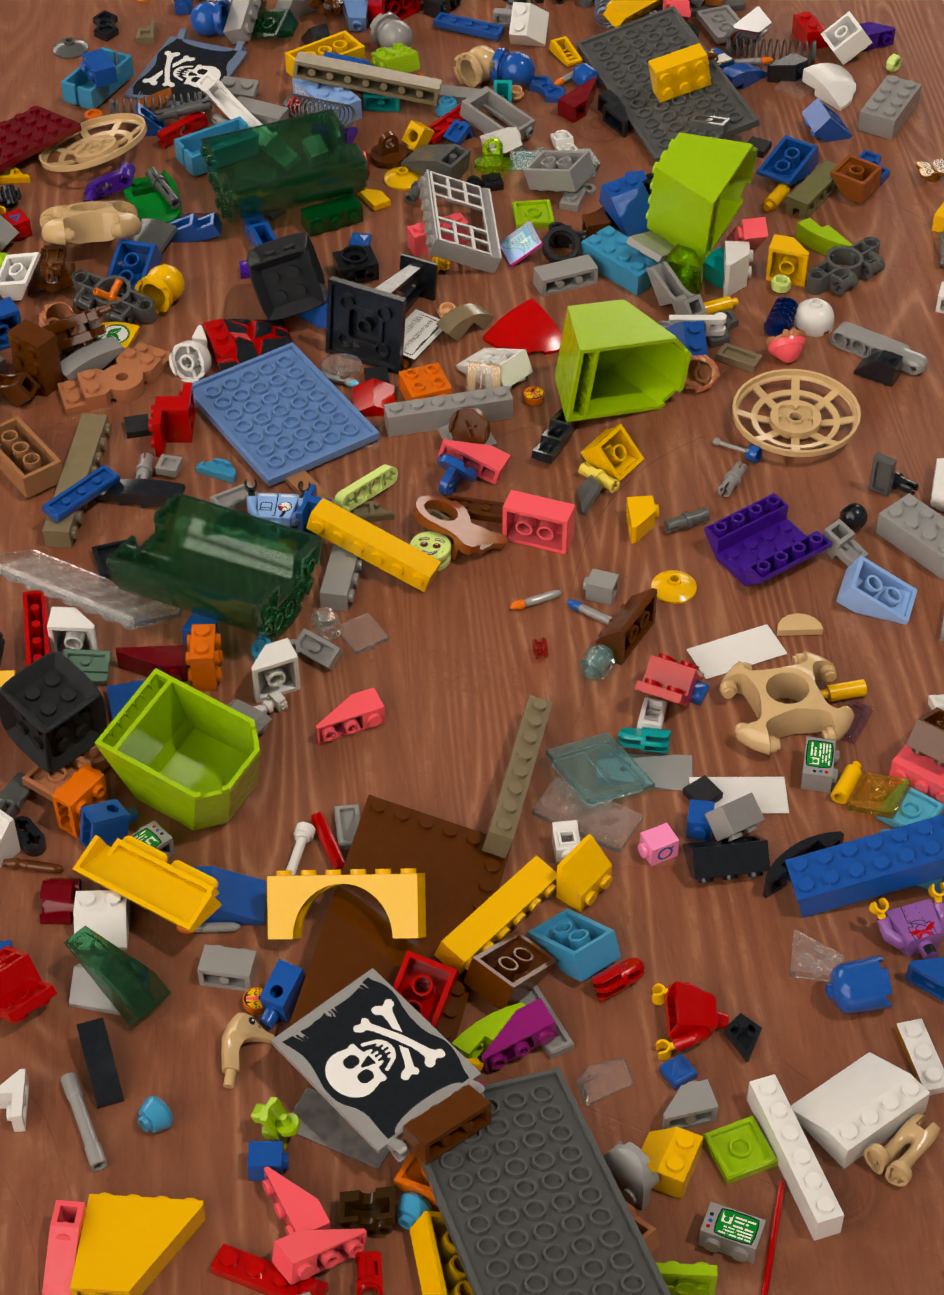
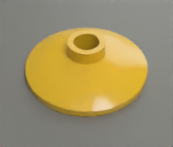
M396 167L385 173L384 183L394 190H410L412 183L417 181L421 174L411 171L406 167Z
M669 570L656 575L652 581L651 588L657 589V599L668 604H682L695 596L697 584L689 574L682 571Z

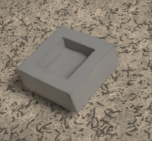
M162 454L155 467L156 475L176 478L183 465V458Z

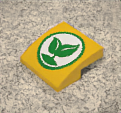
M125 322L101 323L100 325L105 324L106 333L97 336L98 340L96 341L114 336L124 349L126 347L130 348L140 332V326Z

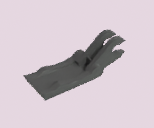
M20 772L0 792V809L13 819L16 816L17 810L22 808L26 798L33 792V790L23 785L22 777L26 774Z

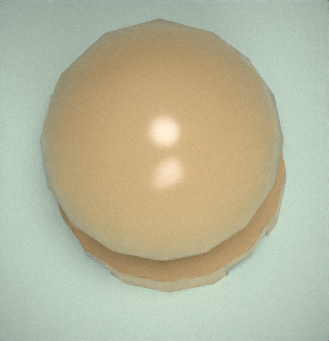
M486 45L475 46L469 52L457 55L454 58L456 61L454 72L461 84L465 83L469 88H476L482 82L490 80V71H494L495 63L492 62L495 51Z

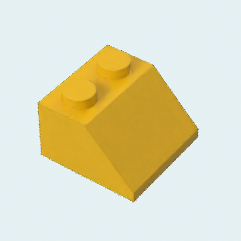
M774 234L769 246L766 280L772 281L776 275H785L790 277L791 285L805 287L809 252L794 237Z
M622 424L606 429L580 452L587 463L596 469H603L607 475L619 482L644 460V457Z
M590 834L557 865L556 898L580 913L587 905L591 906L595 902L597 895L603 889L606 890L613 880L611 876L612 864Z
M679 1127L648 1133L641 1150L650 1159L647 1163L649 1170L652 1173L657 1172L659 1176V1183L652 1189L682 1200L701 1156L703 1136Z

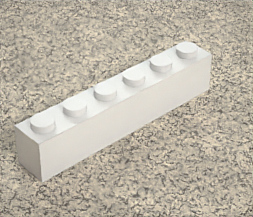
M776 1075L750 1081L747 1102L761 1131L779 1160L778 1167L813 1240L841 1233L844 1213Z

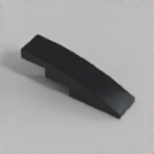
M561 408L550 419L549 428L541 435L540 443L532 450L531 458L552 464L570 440L580 421L567 422L563 408Z
M120 479L118 483L94 499L96 502L116 499L119 506L138 502L143 509L180 502L186 487L184 484L163 480Z

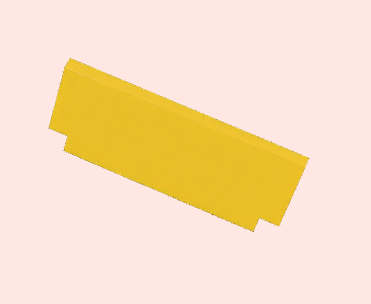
M95 835L73 867L76 873L191 933L222 906L215 898L219 894L217 890L218 881L215 878L179 860L174 861L170 865L167 863L168 856L164 852L129 835L125 836L122 840L117 838L112 847Z

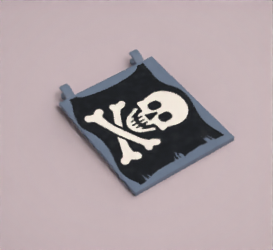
M181 28L177 37H169L127 90L124 97L128 99L131 97V99L137 100V97L141 99L144 96L146 97L171 87L177 105H180V93L182 94L184 104L187 103V93H189L190 101L193 102L194 92H196L198 100V92L202 91L195 83L207 71L216 76L220 81L224 76L232 77L248 56V52H246L244 47L246 42L238 40L235 49L188 40L189 36L186 35L188 29ZM202 92L203 99L207 98V96ZM173 98L169 101L170 107L173 105Z

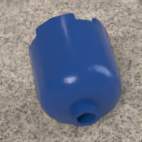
M880 955L836 965L831 971L830 983L825 984L827 998L829 1000L833 999L835 1006L846 1014L890 1009L892 1003L891 1001L887 1002V995L892 994L888 969H882L880 962H883V957Z

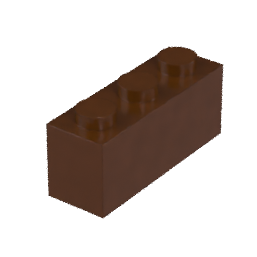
M468 1084L459 1091L452 1093L445 1100L433 1105L423 1114L408 1121L403 1126L404 1143L411 1153L427 1165L491 1124V1102Z

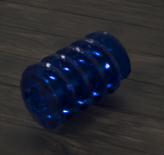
M780 297L775 300L764 323V330L768 336L776 337L782 334L784 329L790 331L798 307V303L788 297Z

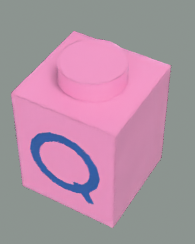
M668 823L640 833L638 851L641 857L646 858L651 866L678 856L679 839Z

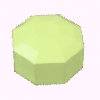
M892 54L886 62V69L892 73L898 71L902 58L899 55Z
M776 275L771 281L772 290L778 293L788 292L791 289L790 277Z

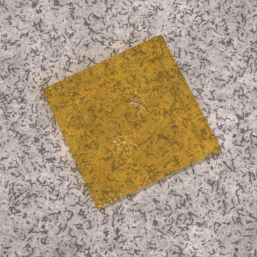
M863 772L845 803L846 810L894 819L911 788V781Z

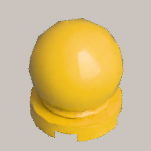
M162 264L152 268L147 276L141 278L135 286V291L152 298L158 314L159 312H166L173 302L181 297L185 289V282L182 273L175 266Z

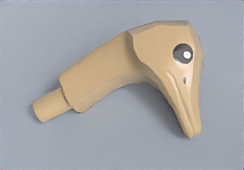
M247 1013L235 1014L226 1025L222 1036L221 1062L222 1073H225L223 1087L228 1089L234 1088L236 1075L240 1070L239 1051L241 1046L249 1042L271 1043V1040L275 1038L273 1034L265 1031Z

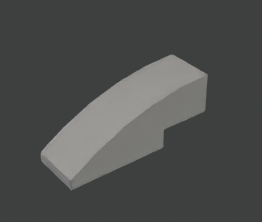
M114 336L101 339L75 351L60 362L62 372L69 380L77 379V372L96 368L102 370L125 349Z

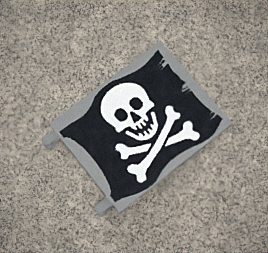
M373 968L271 1040V1044L378 1154L385 1148H388L398 1162L408 1157L406 1153L408 1147L399 1139L403 1136V1126L408 1121L423 1114L430 1107L445 1100L452 1093L459 1091L468 1084L484 1096V1086L475 1081L481 1077V1072Z

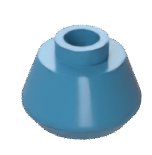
M450 95L443 96L438 100L435 113L441 118L458 106L456 99Z
M148 1096L138 1111L139 1118L137 1121L146 1132L150 1130L156 1133L170 1128L173 1124L174 1117L171 1110L157 1096Z
M404 1193L400 1196L396 1211L398 1223L403 1228L409 1230L424 1211H433V1207L426 1198L418 1193Z

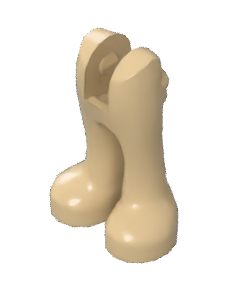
M916 1113L901 1126L885 1146L879 1143L868 1145L864 1150L865 1160L871 1169L879 1175L886 1169L885 1177L889 1183L899 1187L906 1186L912 1179V1166L934 1143L941 1128L935 1122H932L924 1130L921 1128V1125L925 1120V1115ZM911 1144L909 1149L899 1159L890 1164L905 1145Z

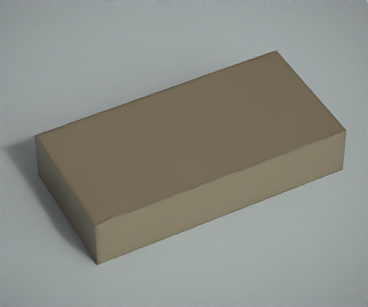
M725 343L716 355V361L752 373L756 371L763 358L761 354Z

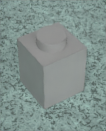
M592 569L589 577L586 576L583 582V590H586L585 600L612 606L618 592L619 574Z

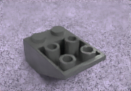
M457 144L421 145L401 162V166L421 175L428 169L429 171L458 179L469 168L471 151Z

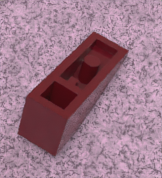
M187 645L116 648L117 662L120 668L146 677L157 668L181 682H188L189 666H186Z

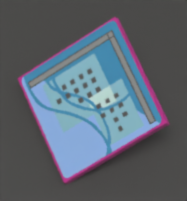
M530 220L499 242L500 248L511 267L543 245Z

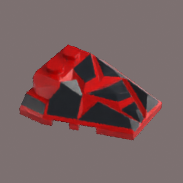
M222 318L201 324L207 341L210 342L215 353L218 372L293 342L283 320L251 321L249 319Z

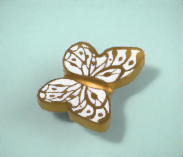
M944 158L936 159L932 163L916 162V167L919 169V175L922 179L935 182L940 179V175L944 176Z

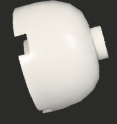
M811 298L804 300L797 306L793 319L794 328L796 329L797 327L803 330L806 336L821 337L824 335V332L829 330L830 333L834 327V311L830 304L822 299Z
M187 340L173 347L174 349L169 355V365L175 376L179 375L180 378H183V382H196L209 372L212 363L211 354L204 344L195 340Z

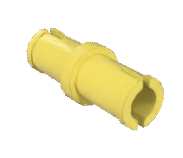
M587 462L582 463L579 467L578 473L586 478L591 475L594 476L600 485L611 493L618 490L620 482L607 475L603 469H596Z

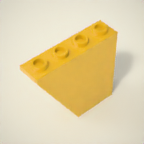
M106 1192L89 1194L70 1285L71 1294L142 1295L205 1221L204 1201L195 1198L170 1199L166 1196H157L155 1198L141 1197L136 1194L119 1196Z

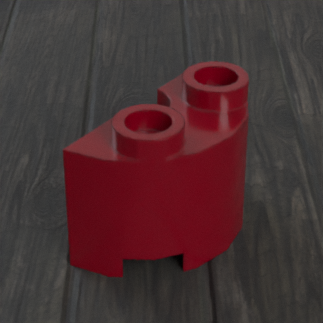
M49 878L42 881L40 900L43 901L42 912L39 914L41 924L72 925L76 891H81L82 887L80 878Z

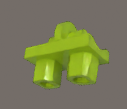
M270 1097L267 1104L257 1103L251 1114V1118L255 1123L263 1125L262 1134L265 1139L283 1141L284 1150L287 1147L288 1137L297 1135L301 1126L299 1117L294 1113H287L278 1097Z

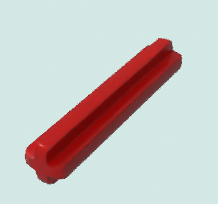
M322 812L313 813L311 815V822L316 829V833L333 870L341 869L342 872L346 861L325 815Z

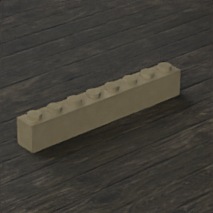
M300 51L294 61L293 78L437 106L440 97L441 79Z
M82 413L54 497L98 469V465L102 464V453L106 451L107 438L112 434V425L108 423L107 415ZM88 503L59 523L47 515L42 529L45 546L72 548L74 539L77 540L78 527L79 524L83 523V511L88 508Z
M532 695L528 697L482 851L505 859L515 836L552 702Z

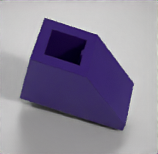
M874 22L859 24L873 42L862 51L894 44L896 30L894 27Z

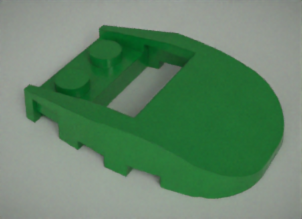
M162 170L160 175L166 178L167 184L180 198L176 182L165 170ZM147 177L134 178L131 186L123 189L124 201L135 206L138 213L137 217L140 221L142 218L170 223L183 217L182 204L179 208L172 209L161 193L153 188L152 182Z

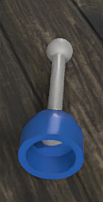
M718 437L713 439L715 446L722 445L745 453V458L750 462L757 464L762 457L763 449L759 446L750 445L745 449L723 442Z

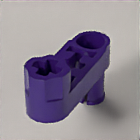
M127 162L121 163L118 170L89 182L84 192L85 198L83 202L96 201L98 198H103L131 186L136 170L134 165Z

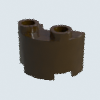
M396 1186L376 1188V1191L373 1193H363L360 1190L340 1192L339 1224L344 1229L364 1228L367 1231L366 1234L378 1233L380 1235H388L392 1233L396 1218Z

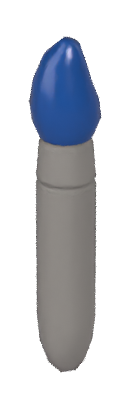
M567 600V604L571 609L580 611L608 625L609 620L612 618L582 604L580 601Z

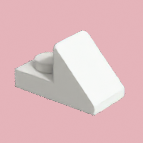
M19 1069L0 1085V1109H6L7 1121L12 1122L14 1132L26 1130L29 1080L26 1069Z

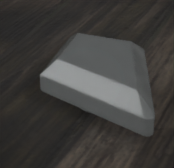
M592 475L577 489L580 510L583 515L587 514L595 499L600 496V491L603 488Z

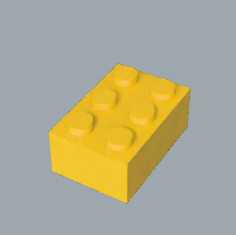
M700 43L648 61L652 91L660 103L711 85L708 55Z

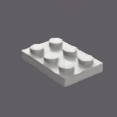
M729 5L696 11V18L717 44H724L722 39L731 27L740 20Z

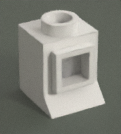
M577 820L552 822V844L555 861L558 864L580 843Z

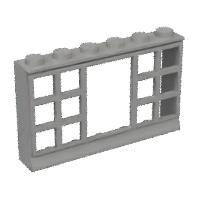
M427 169L424 176L419 178L418 187H420L419 198L422 201L421 210H423L424 233L427 238L426 246H428L429 255L494 274L502 260L490 189L481 188V186ZM436 198L482 211L484 229L438 216ZM439 221L451 224L452 230L440 227ZM456 226L468 229L469 236L458 233ZM441 232L452 235L454 242L442 239ZM474 232L486 235V241L475 238ZM458 238L469 240L471 247L459 244ZM476 243L487 246L488 252L476 249Z

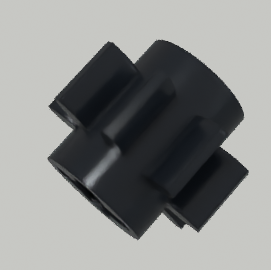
M13 184L0 187V204L4 203L6 208L17 206L19 204L18 200H21L22 197L20 189H15Z

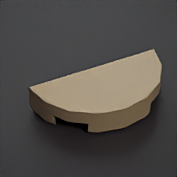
M795 613L787 615L780 620L777 627V636L823 635V627L815 617Z

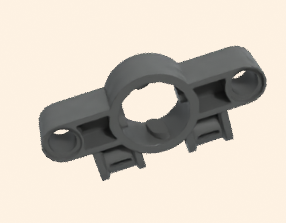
M869 236L850 247L838 246L830 249L826 253L825 261L809 270L806 286L807 292L812 295H820L827 290H831L838 295H842L847 289L856 287L861 276L869 279L875 272L883 271L885 262L879 256L880 240ZM839 264H843V265H848L849 267H843V266H838V265H839Z
M82 269L75 271L71 275V280L77 293L73 300L74 308L86 311L111 303L114 311L104 314L106 322L132 324L134 320L150 324L156 321L158 314L153 299L132 290L130 282L125 277L112 275L103 278ZM116 279L123 281L119 292H123L124 295L116 301H104L102 298L93 295L95 288L109 293Z

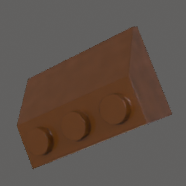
M651 588L632 595L626 603L621 605L615 618L612 617L604 632L601 631L597 636V655L620 665L625 662L655 623L657 589Z

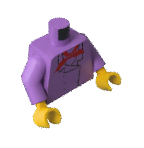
M944 882L940 883V894L936 893L934 883L928 888L929 895L934 898L935 902H932L931 899H926L888 910L889 903L885 898L879 899L881 910L877 907L875 901L872 902L869 910L872 914L878 916L876 921L883 940L893 947L900 949L905 956L909 957L920 953L923 959L937 958L939 953L936 948L940 946L941 938L944 936V901H942Z

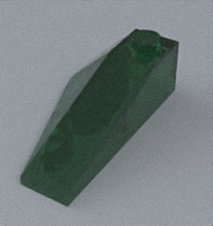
M290 9L259 10L252 35L263 39L293 37L299 22Z
M87 926L81 928L64 942L129 1026L140 1020L171 994V991L153 970Z

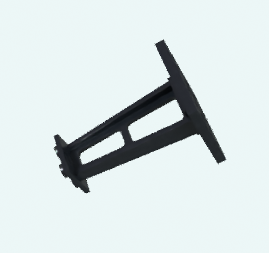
M402 253L400 255L399 272L376 288L331 276L328 279L325 352L373 367L387 366L389 372L399 374V371H402L406 312L418 297L432 301L436 299L438 263ZM398 290L405 292L402 296H398Z

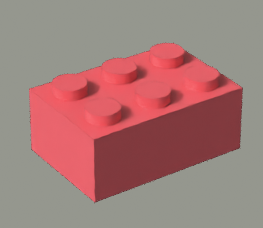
M511 490L503 505L502 535L510 542L567 554L574 538L575 504Z

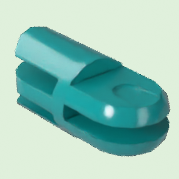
M626 727L618 732L619 737L617 740L623 747L640 749V751L669 754L670 748L668 746L670 745L669 737L671 736V730L642 727V729Z

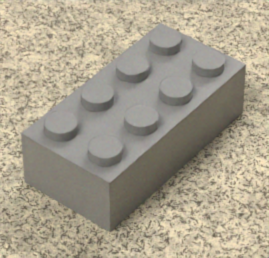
M887 75L861 109L858 130L893 140L919 104L922 84L912 80H904L897 76Z
M909 493L879 513L876 533L944 580V517Z

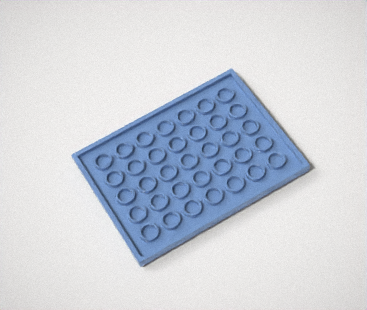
M293 342L192 383L195 405L268 487L286 480L291 475L303 470L312 469L380 439V432Z

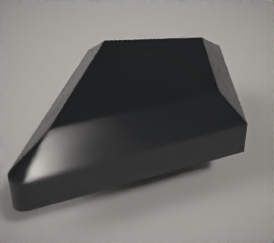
M740 1013L724 1029V1034L743 1059L749 1062L762 1027Z

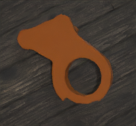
M423 495L415 503L413 514L419 524L434 532L452 537L454 545L451 558L454 560L458 559L461 552L466 555L472 553L482 555L490 549H503L508 542L504 535L473 524L467 509L456 500L450 501L443 497ZM426 509H436L445 512L453 520L445 521L435 518Z

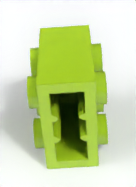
M403 43L393 44V47L390 48L381 47L376 49L377 51L371 52L370 63L376 67L411 74L420 69L418 51L403 45Z

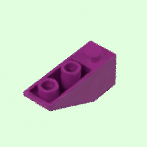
M541 998L516 1010L483 1053L481 1058L487 1073L502 1068L507 1062L517 1057L527 1055L532 1049L540 1045L549 1044L554 1038L559 1036L556 1022Z

